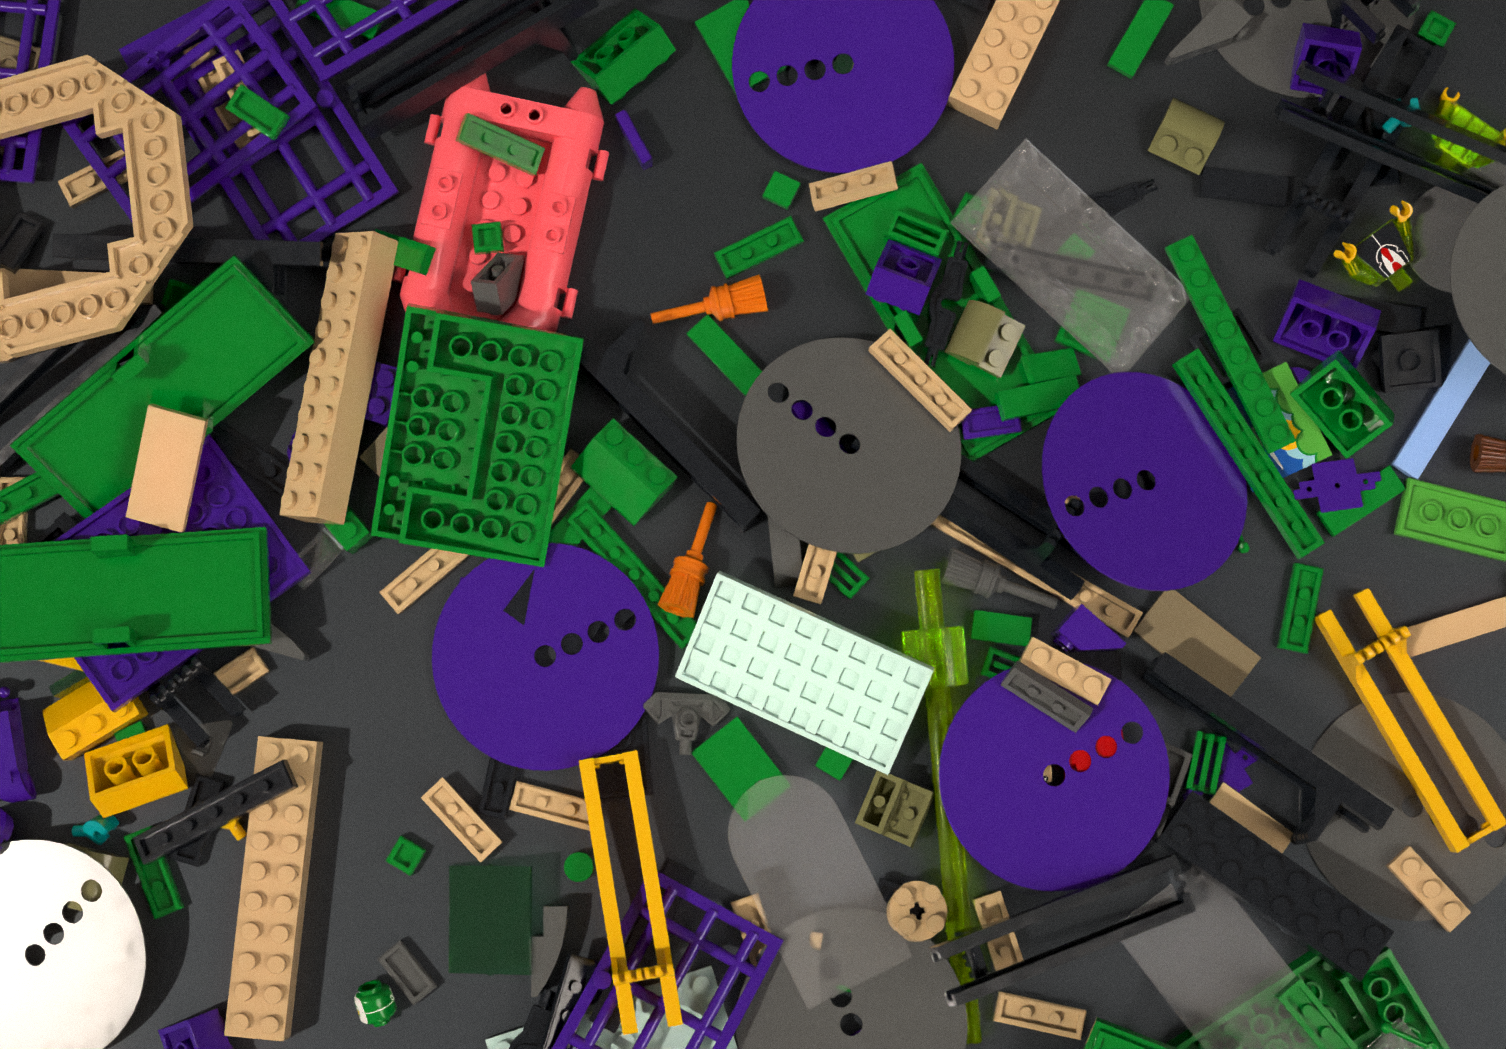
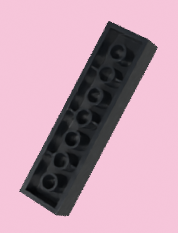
M1194 791L1188 794L1162 831V834L1155 841L1173 855L1176 854V857L1353 982L1362 981L1394 933L1393 930Z

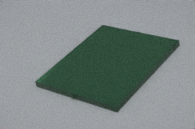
M488 864L487 866H449V973L487 974L488 976L493 974L532 975V866H494L493 864Z

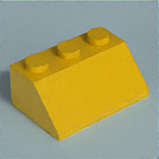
M91 681L42 710L48 736L62 760L78 758L114 736V733L134 724L148 715L139 697H136L117 712H112Z
M168 724L84 753L90 801L103 818L188 789L185 766Z

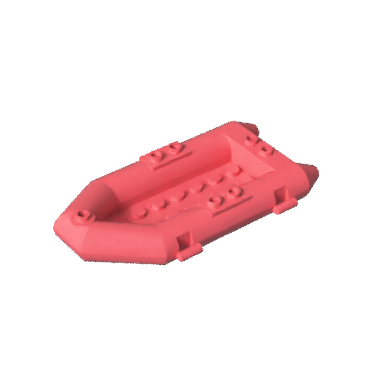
M484 73L446 96L442 116L431 114L424 143L433 145L434 150L413 236V241L436 248L426 276L409 271L408 276H405L406 269L395 266L392 281L402 283L399 296L405 313L408 303L552 332L558 329L560 317L572 319L578 290L567 288L590 183L591 179L603 181L609 157L608 151L598 150L604 119L595 90L581 87L564 107H558L492 93L487 75ZM470 113L544 147L545 151L536 175H529L455 141L464 115ZM440 123H443L441 137L437 138ZM597 156L594 172L592 173L589 170L591 157ZM501 222L504 252L499 253L524 256L516 300L503 315L477 312L471 280L497 253L475 255L472 233L473 224ZM565 293L563 308L560 311L557 309L560 294Z

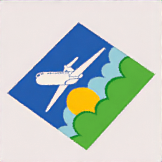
M1287 362L1262 373L1296 439L1295 442L1268 454L1282 478L1331 456L1332 453L1319 427L1290 395V392L1298 384ZM1232 387L1226 390L1264 448L1235 388Z

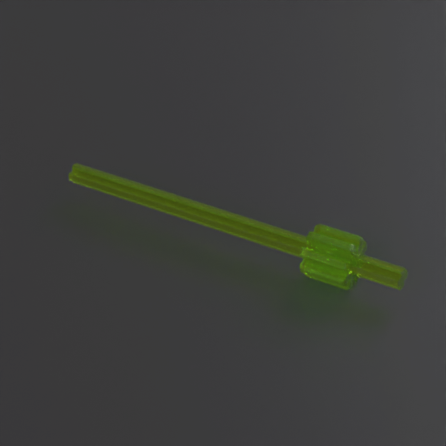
M940 569L914 571L919 629L902 631L901 641L903 654L935 668L925 690L943 897L947 905V940L955 938L954 932L972 928L965 848L955 835L946 817L939 788V764L943 742L953 720L950 687L967 685L969 683L964 627H945ZM965 951L949 957V963L960 985L974 980V978H969L968 972L971 971V968L965 967L964 962L966 960L962 958ZM977 998L965 1003L968 1028L966 1044L982 1042L979 1002Z

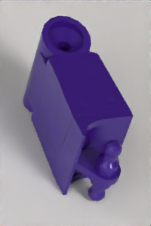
M1 687L0 697L7 698L10 695L9 688ZM19 698L0 701V800L15 803L36 799V788L27 771L28 762Z

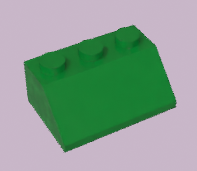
M634 8L580 53L575 61H571V63L598 95L612 105L615 101L622 99L626 92L634 85L645 80L648 74L658 65L665 63L676 49L658 23Z
M1337 350L1316 366L1290 392L1293 399L1346 459L1391 427L1394 422L1395 414L1340 350Z
M614 418L591 440L570 467L633 526L673 487L677 476Z

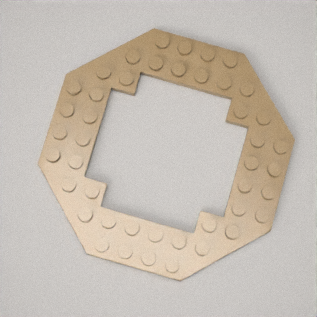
M89 55L0 79V140L90 114H94L96 135L103 139L123 133L134 237L107 244L110 272L10 298L8 275L0 272V348L15 358L122 331L194 226L181 116Z

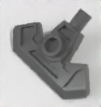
M656 692L643 704L645 711L657 724L672 717L675 739L680 740L679 755H691V741L696 740L701 718L711 726H715L730 711V707L721 698L711 694Z

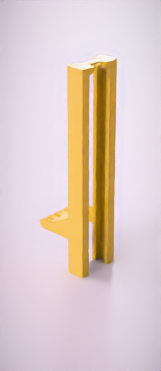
M1363 589L1353 596L1377 635L1378 640L1356 652L1331 609L1315 616L1314 620L1450 852L1458 853L1478 839L1505 826L1506 819L1407 654V638L1411 636L1406 626L1392 628L1370 589ZM1384 650L1387 652L1486 822L1481 824V830L1474 831L1469 837L1464 836L1363 665L1366 660L1375 657L1376 654H1380Z
M635 750L617 755L579 760L610 951L612 978L616 989L623 1035L638 1033L630 983L660 978L668 1027L682 1025L638 752ZM617 761L621 765L625 764L658 964L634 970H628L595 771V769L600 768V764H611Z

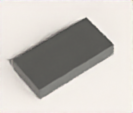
M402 939L377 959L413 1005L438 986Z

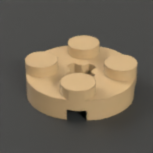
M923 881L905 883L893 893L888 901V922L894 931H897L899 935L903 936L902 938L908 941L922 942L928 940L945 926L947 919L945 899L939 888L935 885H930ZM914 903L919 904L924 909L920 920L916 919V915L910 914V909L915 906Z

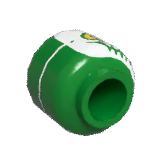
M379 980L365 982L359 986L358 992L354 996V1003L361 1022L373 1024L374 1027H381L389 1023L390 1018L397 1010L390 986L381 983Z

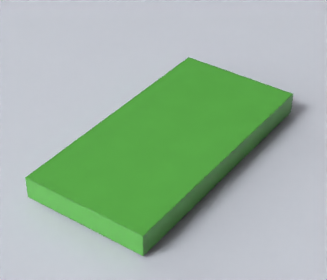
M1412 478L1405 480L1404 487L1406 490L1402 494L1394 535L1506 562L1505 501Z

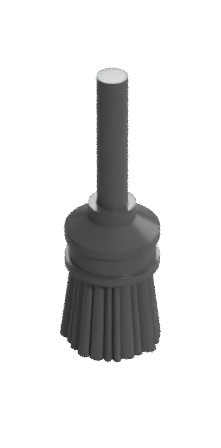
M951 548L940 578V583L969 589L972 590L973 594L983 595L987 599L995 592L1001 594L1004 591L1055 609L1058 602L1056 597L1008 581L1007 577L1001 574L1000 564L990 563L986 559L981 562L955 548Z

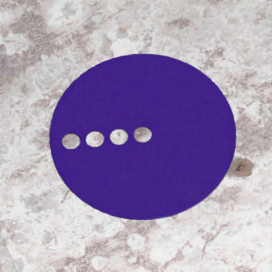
M753 0L737 30L732 55V75L741 109L751 127L767 145L783 157L801 166L822 172L849 173L885 162H893L911 151L929 134L943 113L950 95L954 75V52L948 26L934 0ZM839 54H847L853 60V68L847 74H839L833 69V59ZM819 60L825 65L826 72L821 79L812 80L806 76L804 69L809 61ZM792 66L796 69L798 78L793 85L784 86L778 82L777 72L781 67ZM755 72H764L770 79L769 87L762 92L754 91L749 86V78Z
M1141 372L1112 373L1100 376L1079 387L1067 397L1052 418L1046 433L1042 453L1043 486L1051 513L1059 529L1074 550L1088 564L1112 580L1133 588L1149 591H1171L1192 586L1204 580L1225 563L1236 547L1244 527L1247 511L1246 479L1187 389L1170 380ZM1147 470L1152 473L1155 478V486L1152 490H1144L1138 485L1137 474L1139 471ZM1121 478L1129 482L1132 488L1129 498L1121 499L1114 493L1113 483L1116 479ZM1100 487L1107 493L1108 502L1105 507L1099 508L1091 503L1089 492L1092 488ZM1077 496L1082 500L1084 511L1080 516H1072L1067 512L1065 508L1067 497Z
M548 543L544 567L491 558L475 567L462 579L446 601L437 622L432 644V670L435 687L440 702L456 729L473 746L489 757L514 767L529 770L550 771L578 766L579 760L597 758L616 746L629 734L645 711L643 704L653 694L659 668V646L655 623L643 596L636 586L621 570L601 556L586 549L560 543ZM534 570L525 624L522 625L503 610ZM629 609L635 614L636 623L633 628L626 631L617 628L614 618L618 611ZM595 621H602L609 627V636L601 643L593 642L588 636V628ZM569 633L579 635L583 642L580 652L574 655L565 653L561 647L563 637ZM543 645L551 646L556 652L555 662L548 667H542L535 661V652Z
M1088 664L1084 665L1112 680L1098 706L1059 686L1093 708L1090 717L1076 733L1001 686L1003 678L1011 669L1009 668L987 680L969 696L952 720L943 742L939 764V788L946 817L952 830L969 854L983 867L1000 878L1022 887L1042 891H1069L1081 889L1110 878L1130 864L1146 847L1160 824L1166 807L1170 781L1169 760L1166 745L1155 718L1138 695L1127 685L1109 673ZM1128 722H1136L1142 727L1143 735L1137 743H1127L1121 736L1122 727ZM1102 736L1112 737L1117 744L1115 754L1109 758L1099 756L1095 749L1097 740ZM1084 750L1090 755L1091 765L1086 771L1077 772L1071 768L1069 759L1073 752ZM1051 764H1058L1065 771V779L1058 786L1048 785L1043 777L1044 770Z

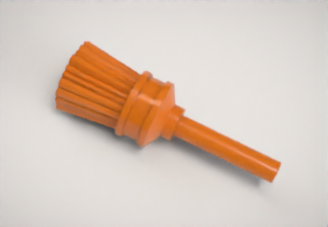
M760 274L731 285L724 283L717 287L711 286L709 296L703 297L701 302L650 313L652 323L657 324L704 312L707 315L713 314L719 322L726 318L733 319L735 315L768 312Z
M706 502L691 550H687L685 556L674 558V566L670 570L671 578L658 602V605L666 612L684 618H694L700 586L705 584V576L709 572V567L702 562L704 558L702 551L717 509L715 503Z

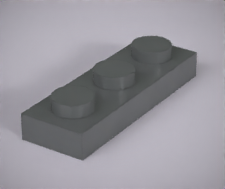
M1018 660L1001 682V686L1075 733L1090 717L1093 710L1092 707Z

